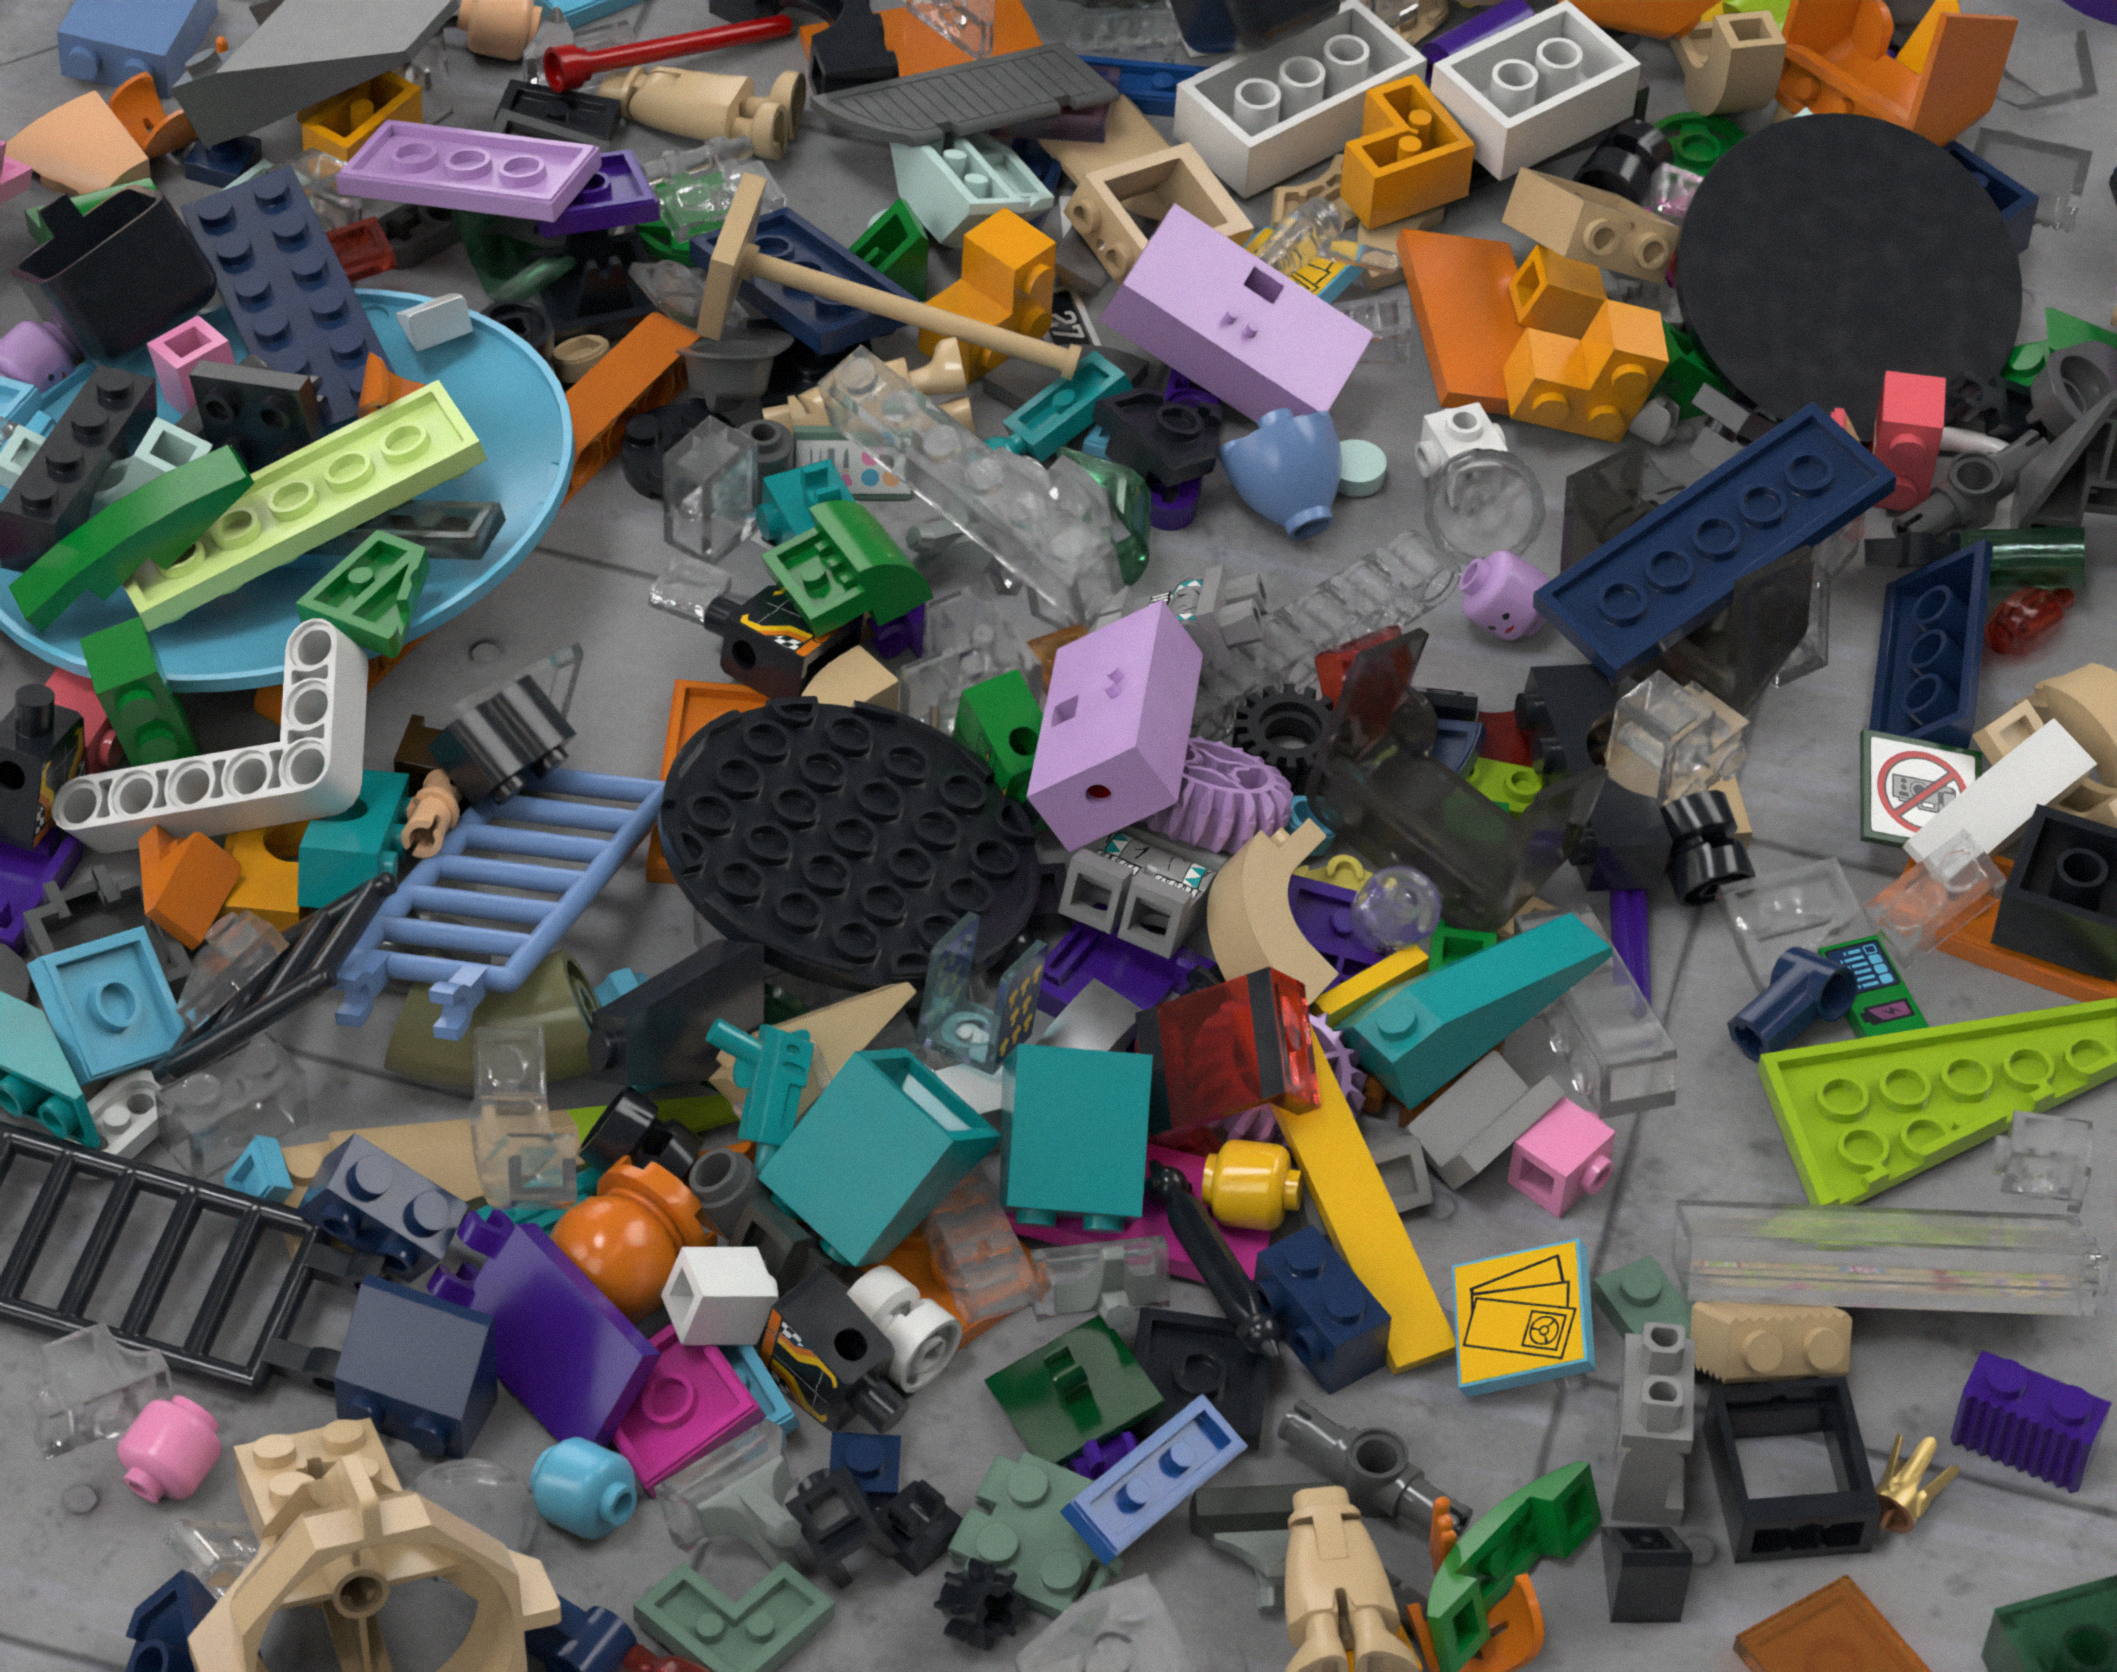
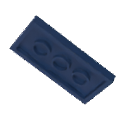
M789 207L759 216L754 241L755 245L760 246L759 253L920 302L919 299ZM722 228L689 239L690 260L707 273L710 259ZM752 276L750 281L742 279L737 295L821 356L840 353L848 346L874 337L889 336L897 329L909 325Z

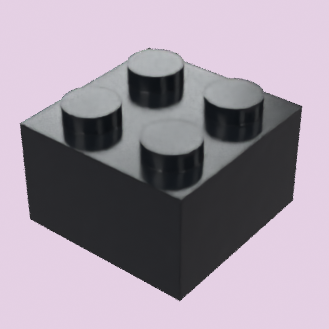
M2037 804L2004 888L1990 943L2115 983L2117 978V828Z

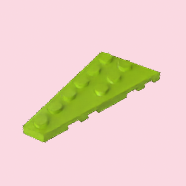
M2117 997L1760 1054L1757 1072L1817 1223L2116 1077Z

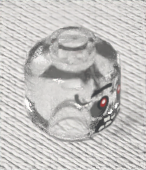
M1396 865L1379 870L1358 888L1351 901L1349 919L1353 933L1364 947L1374 953L1390 956L1397 951L1414 948L1425 942L1433 934L1440 922L1442 904L1438 890L1428 876L1415 868Z

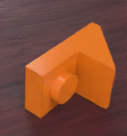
M156 824L138 839L145 915L190 950H194L202 943L238 879L242 866L238 860L201 832L192 833L187 839L184 837L176 839Z

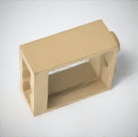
M1190 142L1084 174L1063 211L1075 230L1079 232L1119 287L1148 243L1146 237L1119 203L1121 201L1156 191L1169 210L1174 203L1241 247L1244 246L1254 229V226Z
M1520 167L1501 221L1563 257L1663 284L1676 248L1680 227L1616 193L1525 167Z

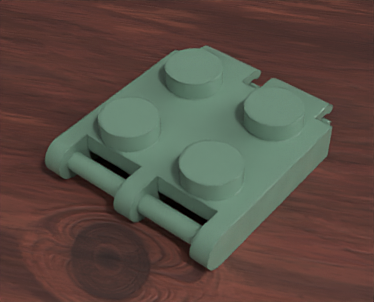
M1026 1451L1023 1452L1019 1462L1001 1455L995 1456L975 1494V1498H977L975 1503L991 1511L992 1514L989 1515L980 1510L968 1508L947 1548V1551H949L948 1557L965 1565L963 1572H968V1563L970 1558L973 1557L992 1563L993 1568L999 1566L1014 1571L1018 1576L1012 1588L1016 1590L1021 1599L1027 1601L1026 1607L1086 1632L1091 1631L1097 1619L1096 1614L1092 1611L1109 1578H1117L1124 1566V1562L1120 1559L1122 1552L1105 1566L1060 1513L1072 1499L1090 1486L1094 1480ZM1090 1569L1094 1570L1096 1574L1079 1605L1074 1600Z

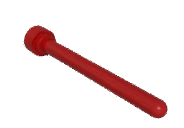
M781 14L593 51H587L584 47L577 48L576 45L568 43L548 47L545 50L543 69L550 88L554 92L560 93L580 89L584 82L589 81L592 74L786 37L793 31L794 24L789 16Z

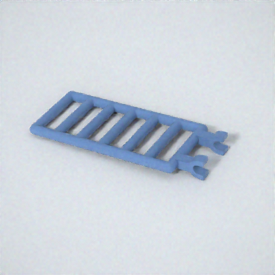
M556 768L540 780L534 772L525 776L529 783L523 789L640 803L636 810L517 795L500 806L492 798L475 808L471 804L460 816L454 829L450 828L445 834L443 845L439 852L432 857L422 859L398 885L397 892L384 901L339 970L337 985L332 987V989L345 991V997L342 1005L335 1012L336 1024L361 1028L372 1012L375 997L392 978L434 984L429 990L430 1003L443 1004L441 1016L433 1025L434 1038L459 1041L469 1028L474 1009L489 992L510 994L517 991L658 824V809L665 781ZM493 818L616 834L610 840L488 824ZM466 848L581 862L588 863L589 865L584 871L462 856L461 854ZM439 879L563 894L558 902L436 887L434 884ZM411 910L534 925L537 927L531 934L405 917ZM384 941L507 957L509 959L503 966L377 949Z

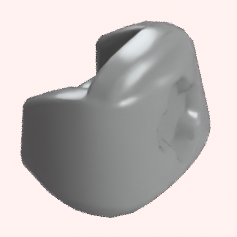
M1658 393L1646 405H1642L1637 415L1631 420L1629 431L1657 447L1668 444L1676 435L1674 429L1678 423L1679 405L1665 393Z

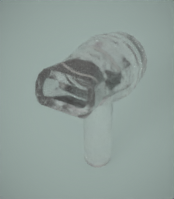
M1318 196L1310 198L1287 214L1264 244L1253 254L1287 277L1317 258L1384 274L1395 273L1401 264L1399 256L1393 251L1338 238L1344 230L1343 217L1334 204Z

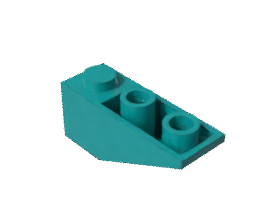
M0 991V1106L14 1117L23 1116L45 1126L59 1138L64 1139L68 1137L85 1146L96 1149L102 1143L83 1092L44 1011Z

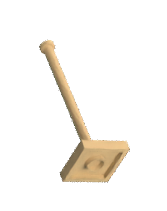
M744 171L710 259L697 326V335L717 341L720 340L742 279L750 281L751 277L755 276L1062 372L1060 378L1069 381L1073 380L1082 351L1081 346L1071 343L1069 349L759 253L760 246L755 245L754 241L767 178Z

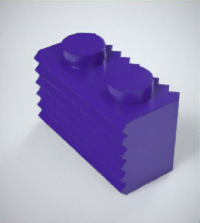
M1982 1350L1962 1391L1950 1440L1953 1446L1963 1444L1966 1451L1976 1449L1979 1457L1988 1454L1992 1462L2002 1460L2005 1467L2014 1465L2017 1472L2027 1470L2031 1478L2040 1475L2043 1483L2053 1481L2056 1488L2066 1486L2070 1494L2079 1491L2095 1457L2112 1402L2088 1393L2078 1386L2068 1385L2024 1367L2014 1360L2004 1359Z

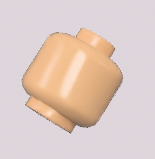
M462 0L456 29L467 31L466 43L470 51L504 60L517 61L523 56L525 50L534 51L543 7L535 6V0Z

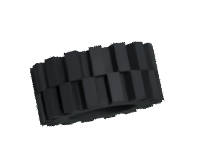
M1284 683L1283 693L1277 694L1274 685L1263 687L1262 698L1253 692L1247 696L1246 706L1243 704L1239 705L1236 711V719H1234L1232 748H1243L1244 752L1251 756L1262 757L1265 765L1276 767L1281 772V776H1284L1291 783L1290 790L1293 796H1305V789H1309L1313 796H1318L1324 792V784L1332 787L1337 781L1338 772L1341 773L1347 737V723H1344V713L1341 708L1333 710L1334 700L1327 695H1324L1319 701L1315 700L1317 689L1306 686L1302 695L1294 693L1295 684ZM1277 736H1293L1308 742L1310 745L1290 749L1277 746L1268 741V739Z

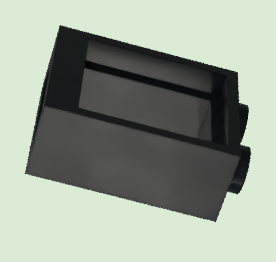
M1809 1376L1789 1381L1729 1383L1723 1386H1711L1702 1427L1734 1562L1871 1552L1881 1510L1846 1376L1829 1378ZM1823 1432L1838 1492L1748 1499L1734 1441L1735 1438Z

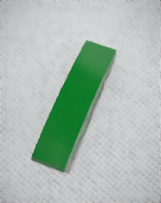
M229 445L221 447L164 473L112 503L55 544L8 587L24 618L44 632L86 589H89L105 601L148 558L164 570H167L255 482L237 452Z

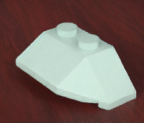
M950 130V132L943 133L944 138L941 141L914 147L890 142L899 196L909 203L914 214L942 245L962 249L963 235L1004 207L1026 222L1053 208L1054 196L1010 147L983 131L958 137Z

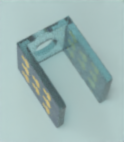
M969 911L932 948L915 1043L993 1076L1003 1065V1059L1018 1043L1024 1044L1032 1034L1048 944L1037 940L1002 975L994 1011L965 999L980 915ZM961 1026L978 1028L990 1035L989 1041L982 1043L970 1042L961 1038L956 1031Z

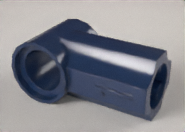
M1801 946L1791 947L1777 960L1772 970L1770 986L1727 1022L1731 1040L1738 1044L1747 1058L1759 1063L1760 1054L1781 1051L1817 1018L1826 1022L1839 1020L1851 1008L1856 997L1858 984L1854 971Z
M557 1593L556 1595L561 1606L562 1620L555 1625L524 1631L526 1652L541 1661L546 1672H618L637 1652L638 1648L637 1639L631 1628L615 1613L600 1606L590 1607L585 1612Z

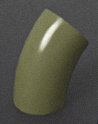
M562 949L548 954L514 993L489 992L474 1009L465 1035L459 1041L434 1038L433 1025L440 1018L443 1004L430 1003L429 990L434 984L413 981L397 1020L384 1063V1069L419 1080L459 1087L504 1089L544 1085L579 1077L592 1072V1065L587 1053V1044L592 1033V1013L602 1007L577 960L568 950ZM428 953L426 955L429 957L444 958L431 953ZM489 964V965L503 966L504 964Z

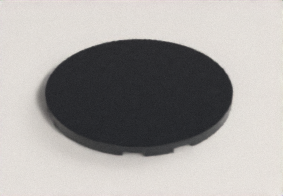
M1843 113L1810 114L1771 124L1735 144L1715 163L1694 193L1681 221L1674 258L1675 286L1682 318L1693 345L1697 351H1702L1707 361L1720 376L1719 382L1732 396L1756 413L1760 412L1778 424L1812 401L1829 416L1835 407L1843 408L1859 441L1866 449H1869L1884 375L1886 371L1946 378L1944 426L1948 425L1956 419L1951 414V408L1965 398L1962 394L1950 390L1949 383L1963 371L1974 372L1986 382L1995 375L1999 376L2016 341L2023 301L2022 276L2015 245L2002 214L1979 181L1958 160L1935 143L1902 126L1877 118Z
M790 696L768 699L764 707L742 713L737 709L731 710L707 723L683 745L671 765L662 790L658 809V830L661 848L677 885L689 902L706 921L727 939L764 943L765 963L813 983L841 990L866 993L886 985L908 982L917 991L916 993L924 992L932 948L970 911L959 984L994 966L1009 953L1026 929L1040 892L1042 868H1039L1034 846L1037 837L1020 802L1017 799L1010 800L1008 796H1005L994 781V771L972 751L936 728L911 716L878 705L854 700L852 707L818 703L817 696Z

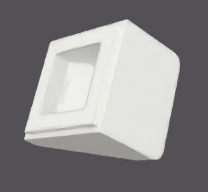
M449 293L395 313L398 323L416 351L425 350L473 331L467 303L462 294Z

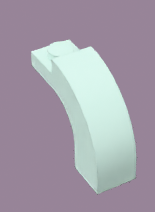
M156 416L134 455L126 459L114 461L105 472L95 493L88 520L112 503L164 473L210 453L213 444ZM18 424L0 453V485L11 490L46 440L45 437Z

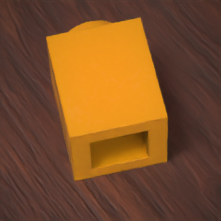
M1536 244L1508 284L1519 325L1579 340L1586 333L1605 299H1608L1598 266L1563 257L1540 244Z

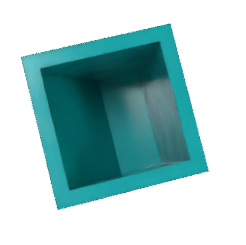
M1019 1043L1003 1059L1001 1134L1003 1136L1001 1138L999 1212L1015 1213V1224L1019 1226L1055 1228L1057 1217L1083 1219L1084 1231L1113 1234L1123 1233L1124 1223H1134L1142 1217L1153 1055Z
M906 1048L854 1051L757 1178L773 1191V1194L770 1196L771 1201L793 1220L799 1222L804 1220L822 1236L819 1244L834 1260L845 1266L853 1265L854 1267L882 1263L990 1152L1003 1135Z

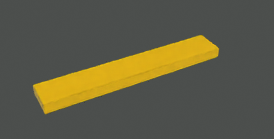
M1296 991L1275 998L1274 1006L1285 1092L1268 1097L1267 1100L1299 1170L1303 1171L1304 1181L1336 1252L1392 1317L1386 1362L1391 1373L1394 1376L1452 1355L1456 1351L1454 1334ZM1251 1007L1235 1012L1232 1023L1260 1082Z

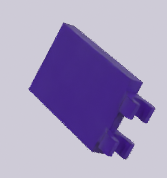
M493 1209L485 1222L474 1210L468 1211L457 1231V1235L469 1248L488 1256L481 1271L469 1262H462L456 1275L446 1265L438 1264L426 1285L428 1291L432 1296L495 1317L497 1376L559 1442L572 1437H581L607 1448L662 1354L536 1223L517 1224L515 1227L511 1218L499 1209Z

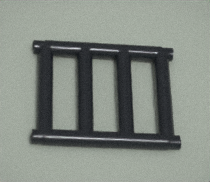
M383 872L373 879H368L218 971L215 976L216 983L162 1061L153 1066L152 1074L154 1080L162 1086H167L175 1080L185 1077L336 986L339 970L386 898L397 892L398 884L396 878L389 872Z

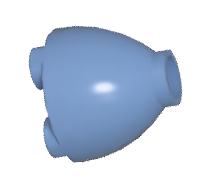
M1290 408L1273 410L1259 418L1257 421L1258 430L1244 438L1227 442L1218 449L1221 465L1240 498L1255 513L1274 524L1284 527L1289 539L1303 540L1324 532L1334 523L1330 509L1337 495L1341 479L1342 454L1340 441L1328 411H1318L1294 417Z

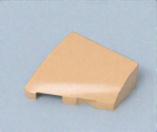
M96 90L77 97L43 115L21 130L6 144L5 156L32 167L34 172L40 174L41 186L56 193H68L75 197L123 183L150 178L149 158Z

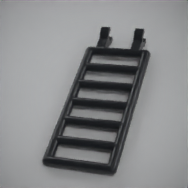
M0 1121V1189L17 1154L52 1164L0 1275V1322L248 1397L261 1395L266 1390L272 1374L304 1383L321 1394L335 1398L334 1376L341 1351L326 1347L309 1348L287 1340L314 1279L348 1289L351 1293L358 1296L360 1285L366 1274L393 1282L391 1275L384 1274L388 1264L386 1257L368 1252L350 1253L330 1247L333 1236L297 1214V1208ZM78 1173L114 1182L57 1308L53 1309L20 1299ZM144 1191L177 1201L120 1327L116 1328L83 1318L140 1192ZM203 1209L239 1219L238 1225L183 1346L179 1347L146 1337ZM269 1228L303 1238L247 1365L242 1366L209 1356L265 1229Z

